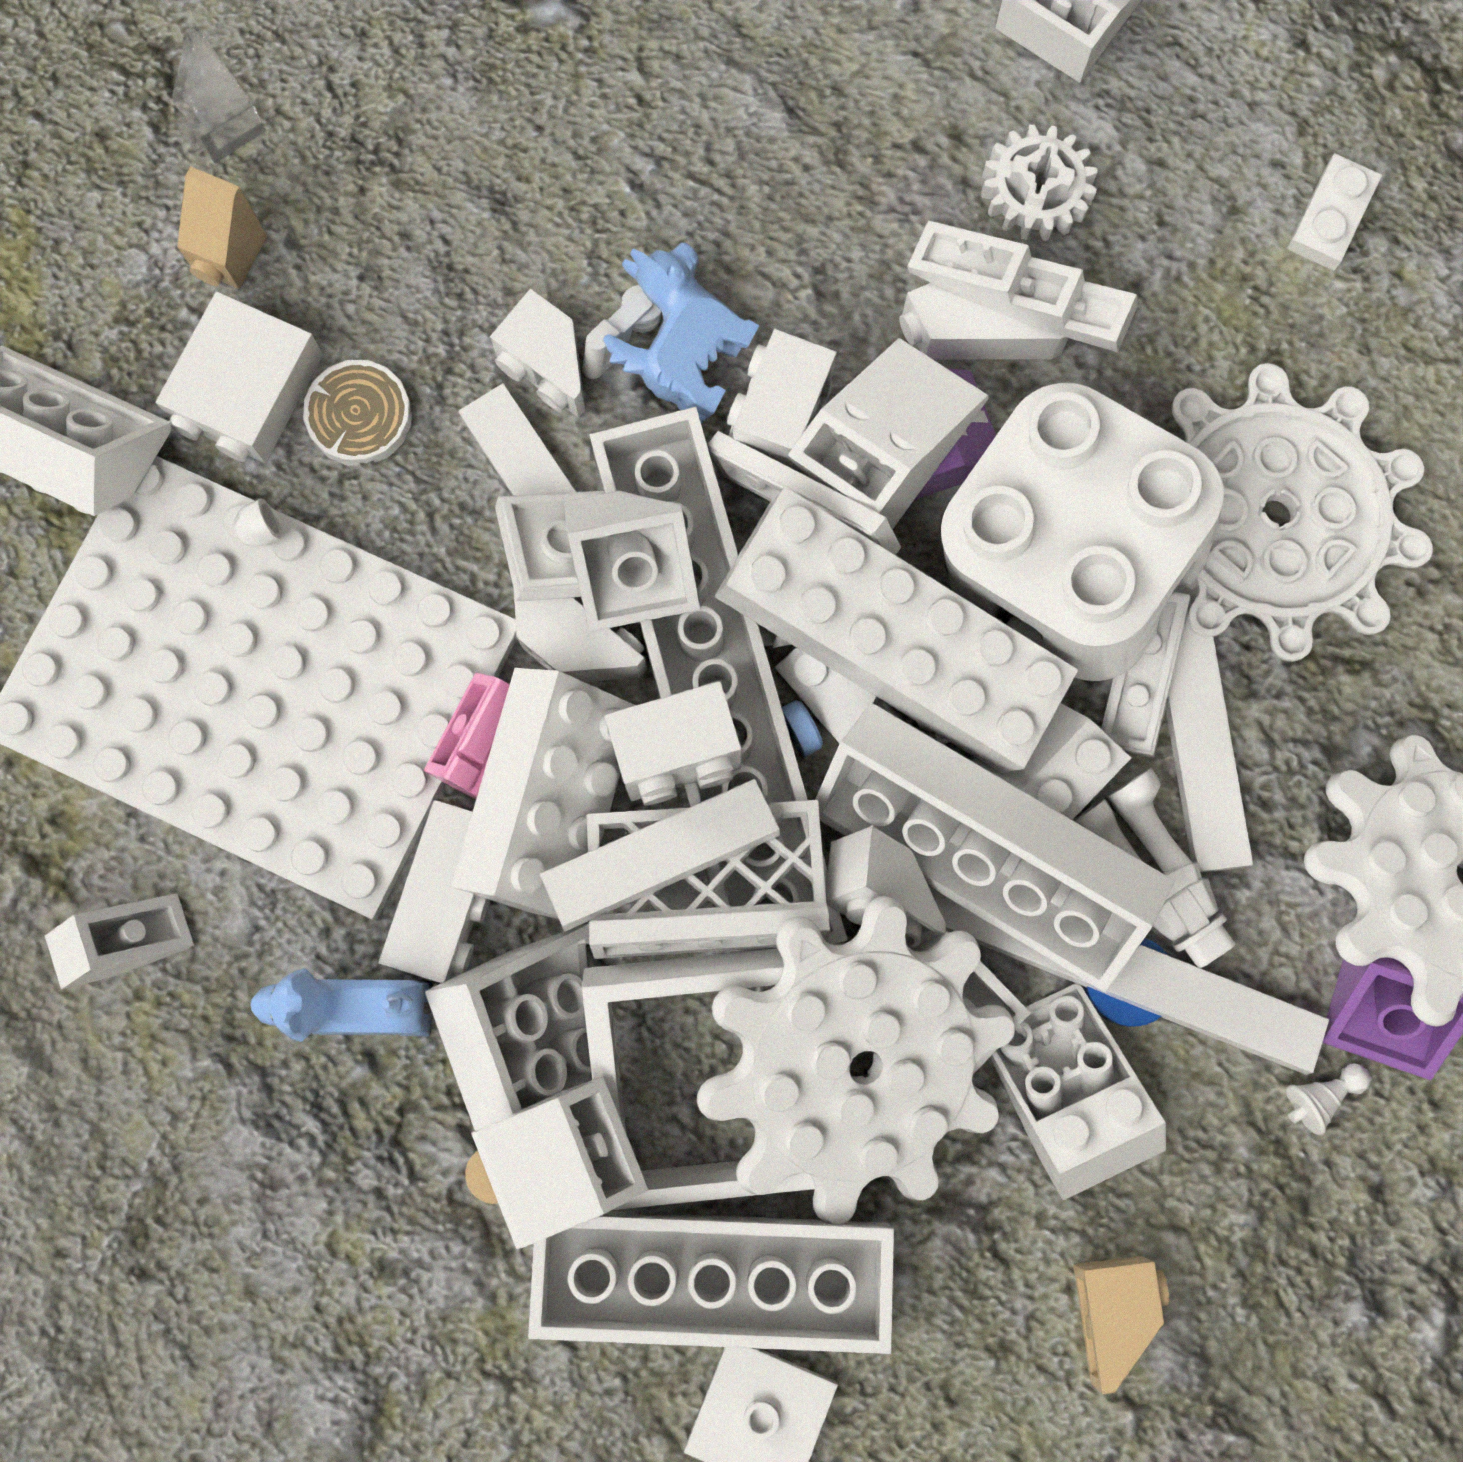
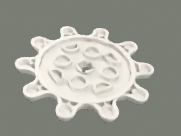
M1261 364L1253 369L1248 377V399L1243 406L1237 409L1229 410L1219 407L1206 393L1196 388L1180 391L1172 403L1173 417L1186 436V443L1203 452L1213 462L1220 474L1224 489L1223 506L1210 554L1204 567L1195 578V582L1198 585V594L1188 612V622L1192 630L1204 637H1215L1220 635L1236 616L1250 614L1260 619L1266 626L1274 654L1282 660L1291 662L1301 660L1309 654L1313 643V622L1321 614H1336L1344 619L1356 632L1365 635H1375L1383 631L1389 624L1391 615L1388 605L1375 588L1377 572L1386 565L1413 569L1421 567L1430 560L1433 553V545L1430 538L1424 532L1401 523L1393 511V499L1396 494L1401 490L1413 487L1422 479L1424 465L1420 457L1407 449H1398L1389 453H1377L1364 445L1360 438L1359 430L1361 423L1368 414L1369 401L1366 395L1359 389L1354 387L1339 388L1323 406L1314 409L1305 408L1292 398L1289 391L1287 374L1282 368L1274 364ZM1268 501H1279L1284 504L1289 510V523L1279 527L1278 523L1271 521L1266 512H1262L1265 503Z
M1411 735L1398 739L1390 749V758L1396 773L1395 781L1391 786L1375 783L1363 774L1353 770L1336 773L1328 780L1326 784L1327 797L1349 819L1352 827L1351 836L1346 842L1325 841L1312 845L1305 853L1304 864L1308 873L1317 881L1336 884L1345 888L1356 901L1358 909L1356 918L1351 923L1345 925L1337 933L1335 939L1336 948L1340 956L1356 966H1365L1384 957L1393 958L1403 963L1410 970L1413 977L1414 988L1411 994L1413 1012L1427 1025L1436 1027L1443 1026L1453 1019L1458 1002L1463 997V884L1460 882L1456 872L1458 865L1460 868H1463V773L1453 771L1442 764L1436 756L1433 747L1425 738Z
M881 896L872 900L867 905L858 934L851 941L843 945H833L826 942L816 924L806 917L796 916L788 919L781 925L776 937L777 948L784 963L783 975L779 982L770 990L763 992L751 991L745 987L734 985L726 987L718 993L712 1005L713 1017L719 1026L739 1036L743 1044V1054L740 1062L733 1070L726 1074L714 1076L701 1085L697 1094V1104L699 1110L709 1119L725 1121L745 1118L753 1124L755 1130L754 1143L751 1149L742 1157L736 1170L737 1181L745 1191L751 1194L765 1195L772 1192L789 1176L801 1172L807 1173L814 1181L813 1209L815 1214L824 1222L843 1224L853 1216L862 1189L877 1177L890 1176L899 1191L907 1198L914 1200L930 1198L935 1194L939 1183L937 1170L932 1161L934 1147L947 1132L958 1128L973 1133H985L994 1128L999 1118L997 1104L991 1095L973 1085V1071L976 1063L984 1054L993 1049L1003 1047L1012 1040L1015 1026L1011 1014L1002 1006L996 1004L975 1008L966 1005L963 1001L964 984L979 964L981 957L978 942L972 935L966 931H953L943 937L932 949L924 952L913 951L906 944L907 917L903 905L895 898ZM864 1051L875 1052L873 1054V1064L867 1072L868 1077H853L850 1075V1064L856 1055Z

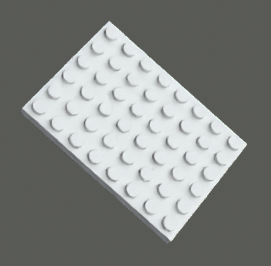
M156 456L132 498L98 514L0 693V744L377 921L428 819L433 801H437L445 785L444 782L427 774L424 769L474 674L480 673L498 678L517 640L516 619L274 509L272 510L281 527V539L265 546H248L237 538L234 519L237 511L245 505L254 502V500Z

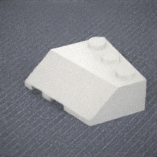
M584 924L510 950L425 991L475 1131L564 1090L592 1081L582 996L584 968H588L586 944H589V924Z

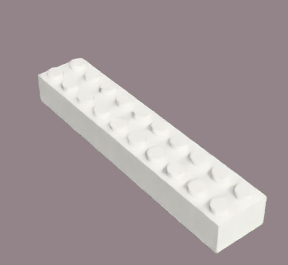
M693 407L589 434L604 493L622 491L678 504L682 507L700 610L641 621L640 626L660 698L721 681L741 746V769L731 771L732 780L705 789H700L698 781L684 785L689 807L753 779L756 780L767 803L807 801L758 623L714 597L736 561L738 553L697 408ZM807 817L782 818L777 824L780 829V836L775 838L791 852H794L808 837ZM764 842L758 845L742 863L766 883L786 860ZM808 849L800 859L811 868L810 850ZM823 856L824 880L826 887L827 866ZM726 861L706 868L710 883L728 864ZM794 866L773 888L789 903L813 902L812 882ZM735 870L715 891V894L730 907L745 906L759 890ZM766 896L759 905L775 903ZM827 905L830 926L828 943L843 945L847 941L840 912ZM776 948L730 950L729 953L746 952V951H756V950H766V949H776Z

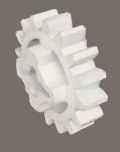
M1034 124L1029 125L1025 138L1022 139L1013 130L1009 132L1005 146L999 143L994 145L990 160L986 161L982 178L986 181H984L981 197L992 199L988 209L990 217L999 214L1005 216L1002 226L1004 231H1008L1016 224L1021 227V239L1027 240L1031 230H1039L1042 240L1048 241L1053 227H1056L1059 232L1066 235L1070 231L1073 220L1080 223L1083 221L1089 208L1087 205H1091L1097 188L1092 185L1098 172L1096 167H1084L1091 152L1089 149L1075 152L1073 149L1076 139L1075 135L1071 134L1061 141L1057 139V127L1051 126L1047 135L1041 136ZM1041 172V183L1043 185L1040 193L1036 194L1037 183L1035 181L1038 173Z

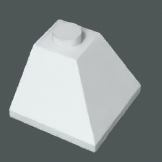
M622 491L563 501L567 535L589 632L700 610L681 505Z

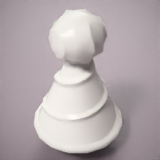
M1354 1063L1341 1069L1339 1079L1321 1083L1313 1082L1306 1085H1289L1286 1088V1094L1295 1109L1288 1114L1290 1120L1294 1124L1302 1120L1311 1132L1320 1136L1323 1135L1338 1107L1342 1106V1101L1347 1092L1361 1094L1369 1089L1372 1080L1369 1071L1363 1065Z

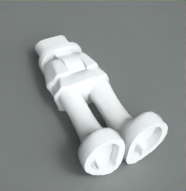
M1150 768L1113 791L1106 798L1115 811L1128 823L1152 855L1163 874L1175 880L1153 927L1173 941V946L1177 952L1185 949L1198 968H1203L1236 944L1222 925L1227 918L1223 913H1216L1218 907L1209 879L1201 877L1198 863L1192 862L1170 836L1157 815L1153 801L1161 784L1153 769ZM1105 799L1094 804L1073 819L1074 822L1141 860L1120 830L1113 810Z

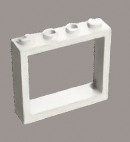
M778 948L584 968L582 996L592 1080L604 1077L625 1132L626 1126L612 1002L722 991L726 987L734 985L745 988L776 985L781 979L784 970L783 958ZM740 1160L641 1171L649 1191L613 1210L759 1194H751L745 1191L738 1183L736 1170ZM807 1173L793 1174L783 1180L768 1194L815 1189L814 1181Z

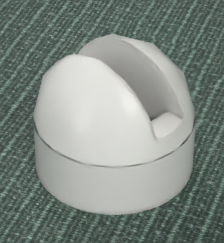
M264 499L251 502L237 511L234 519L235 533L237 538L244 544L258 547L281 539L282 532L278 519Z

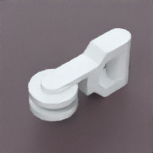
M639 285L632 286L626 290L622 296L621 308L608 320L604 319L587 335L582 372L587 378L597 379L613 365L610 363L611 353L603 341L604 336L610 334L627 343L631 339L632 330L641 333L649 332L660 323L662 312L647 298Z

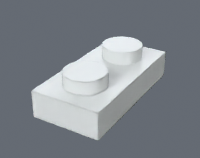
M1334 153L1317 184L1287 249L1334 271L1346 253L1382 174Z

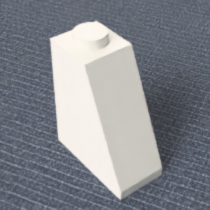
M933 283L926 284L907 293L903 313L899 318L901 329L908 343L911 346L917 344L920 351L933 360L1053 359L1062 354L1069 339L1005 316L955 295Z

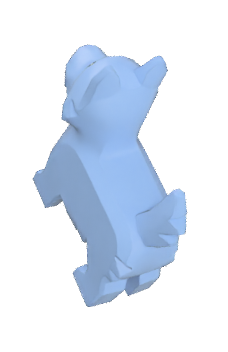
M680 243L670 252L656 250L649 256L636 249H632L630 254L635 262L625 259L622 266L629 275L636 279L647 298L660 309L664 321L649 349L632 346L610 334L604 336L603 341L611 353L610 363L624 364L623 372L641 375L647 388L652 390L656 397L675 403L680 411L696 407L700 422L702 423L706 418L714 414L726 390L718 385L714 387L705 385L701 370H707L708 360L714 362L717 359V352L724 353L733 358L737 357L742 347L747 348L759 325L750 319L744 320L740 318L725 303L697 282L695 270L699 264L698 254L688 243Z
M306 968L288 974L277 984L262 987L252 998L250 1005L252 1012L260 1022L276 1026L286 1036L299 1042H303L310 1034L429 1036L432 1016L423 1013L424 1002H428L425 991L432 988V982L416 980L315 979Z

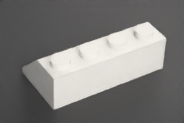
M0 346V473L9 475L31 486L38 492L53 496L75 507L76 510L92 516L103 513L107 509L132 498L170 434L171 422L7 347Z

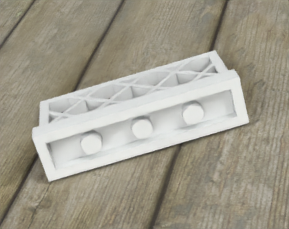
M818 800L767 803L777 824L782 818L807 817L808 837L794 852H791L776 838L765 842L786 860L766 883L742 863L757 847L755 846L724 860L728 864L708 886L703 884L694 875L684 878L701 893L687 909H669L656 897L663 889L661 888L641 897L627 913L603 914L590 920L589 945L594 959L777 948L776 937L779 928L785 921L796 916L812 920L819 928L822 937L828 942L830 926L826 904ZM688 808L587 814L588 852L601 847L600 829L625 828L630 833L640 830L638 827H647ZM808 849L810 850L811 868L800 859ZM794 866L812 882L813 902L789 903L773 888ZM735 870L759 890L745 906L730 907L715 894V891ZM766 896L775 903L759 905ZM707 900L716 906V908L701 907ZM649 903L658 910L642 912Z

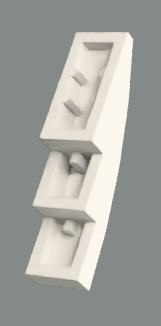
M933 221L927 222L907 266L910 273L1005 316L1114 352L1119 351L1138 307L1137 294L1086 282L1082 269L1031 257L1029 245Z

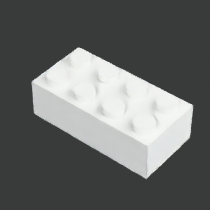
M514 668L451 887L530 913L559 919L539 874L588 853L587 814L610 812L621 773L604 715L636 705L561 671ZM600 829V842L602 841L605 829Z

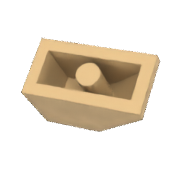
M190 166L185 175L177 247L191 266L189 271L195 277L212 286H219L220 282L240 289L267 235L239 186Z
M1143 1256L1073 1264L1090 1381L1102 1394L1116 1392L1164 1324L1162 1306H1168L1169 1304L1167 1281L1162 1269L1156 1270L1155 1262Z

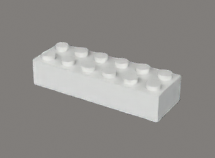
M785 486L768 505L714 596L1001 774L1025 768L1078 672V669Z
M872 702L841 740L815 799L818 800L820 821L845 836L873 825L912 850L929 887L1105 993L1153 927L1175 883V880Z
M609 1211L599 1217L534 1243L528 1339L891 1354L894 1228L886 1222L847 1221L843 1224H832L814 1219Z

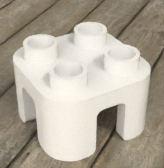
M1057 383L1042 387L1025 397L1015 408L953 496L944 512L941 524V538L951 590L995 618L1005 609L1034 627L1043 636L1044 649L1078 669L1075 678L1101 681L1117 677L1131 669L1140 660L1153 641L1157 632L1161 610L1179 582L1184 580L1191 584L1207 562L1223 506L1224 489L1220 474L1213 462L1203 452L1090 387L1075 383Z

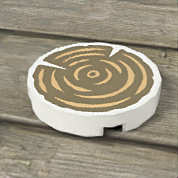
M346 360L328 367L312 382L304 399L303 420L310 438L328 458L347 466H361L360 463H368L373 460L376 463L388 458L404 443L411 428V403L401 380L387 367L370 360Z

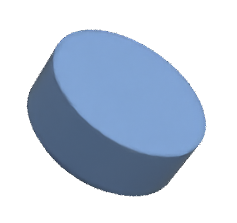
M794 700L781 707L789 736L799 753L805 758L820 750L823 745L822 738L803 703Z

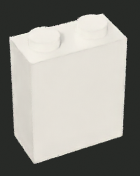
M216 291L155 403L170 419L171 429L192 440H198L201 434L216 441L215 447L233 459L245 462L247 456L266 464L324 354L311 333Z

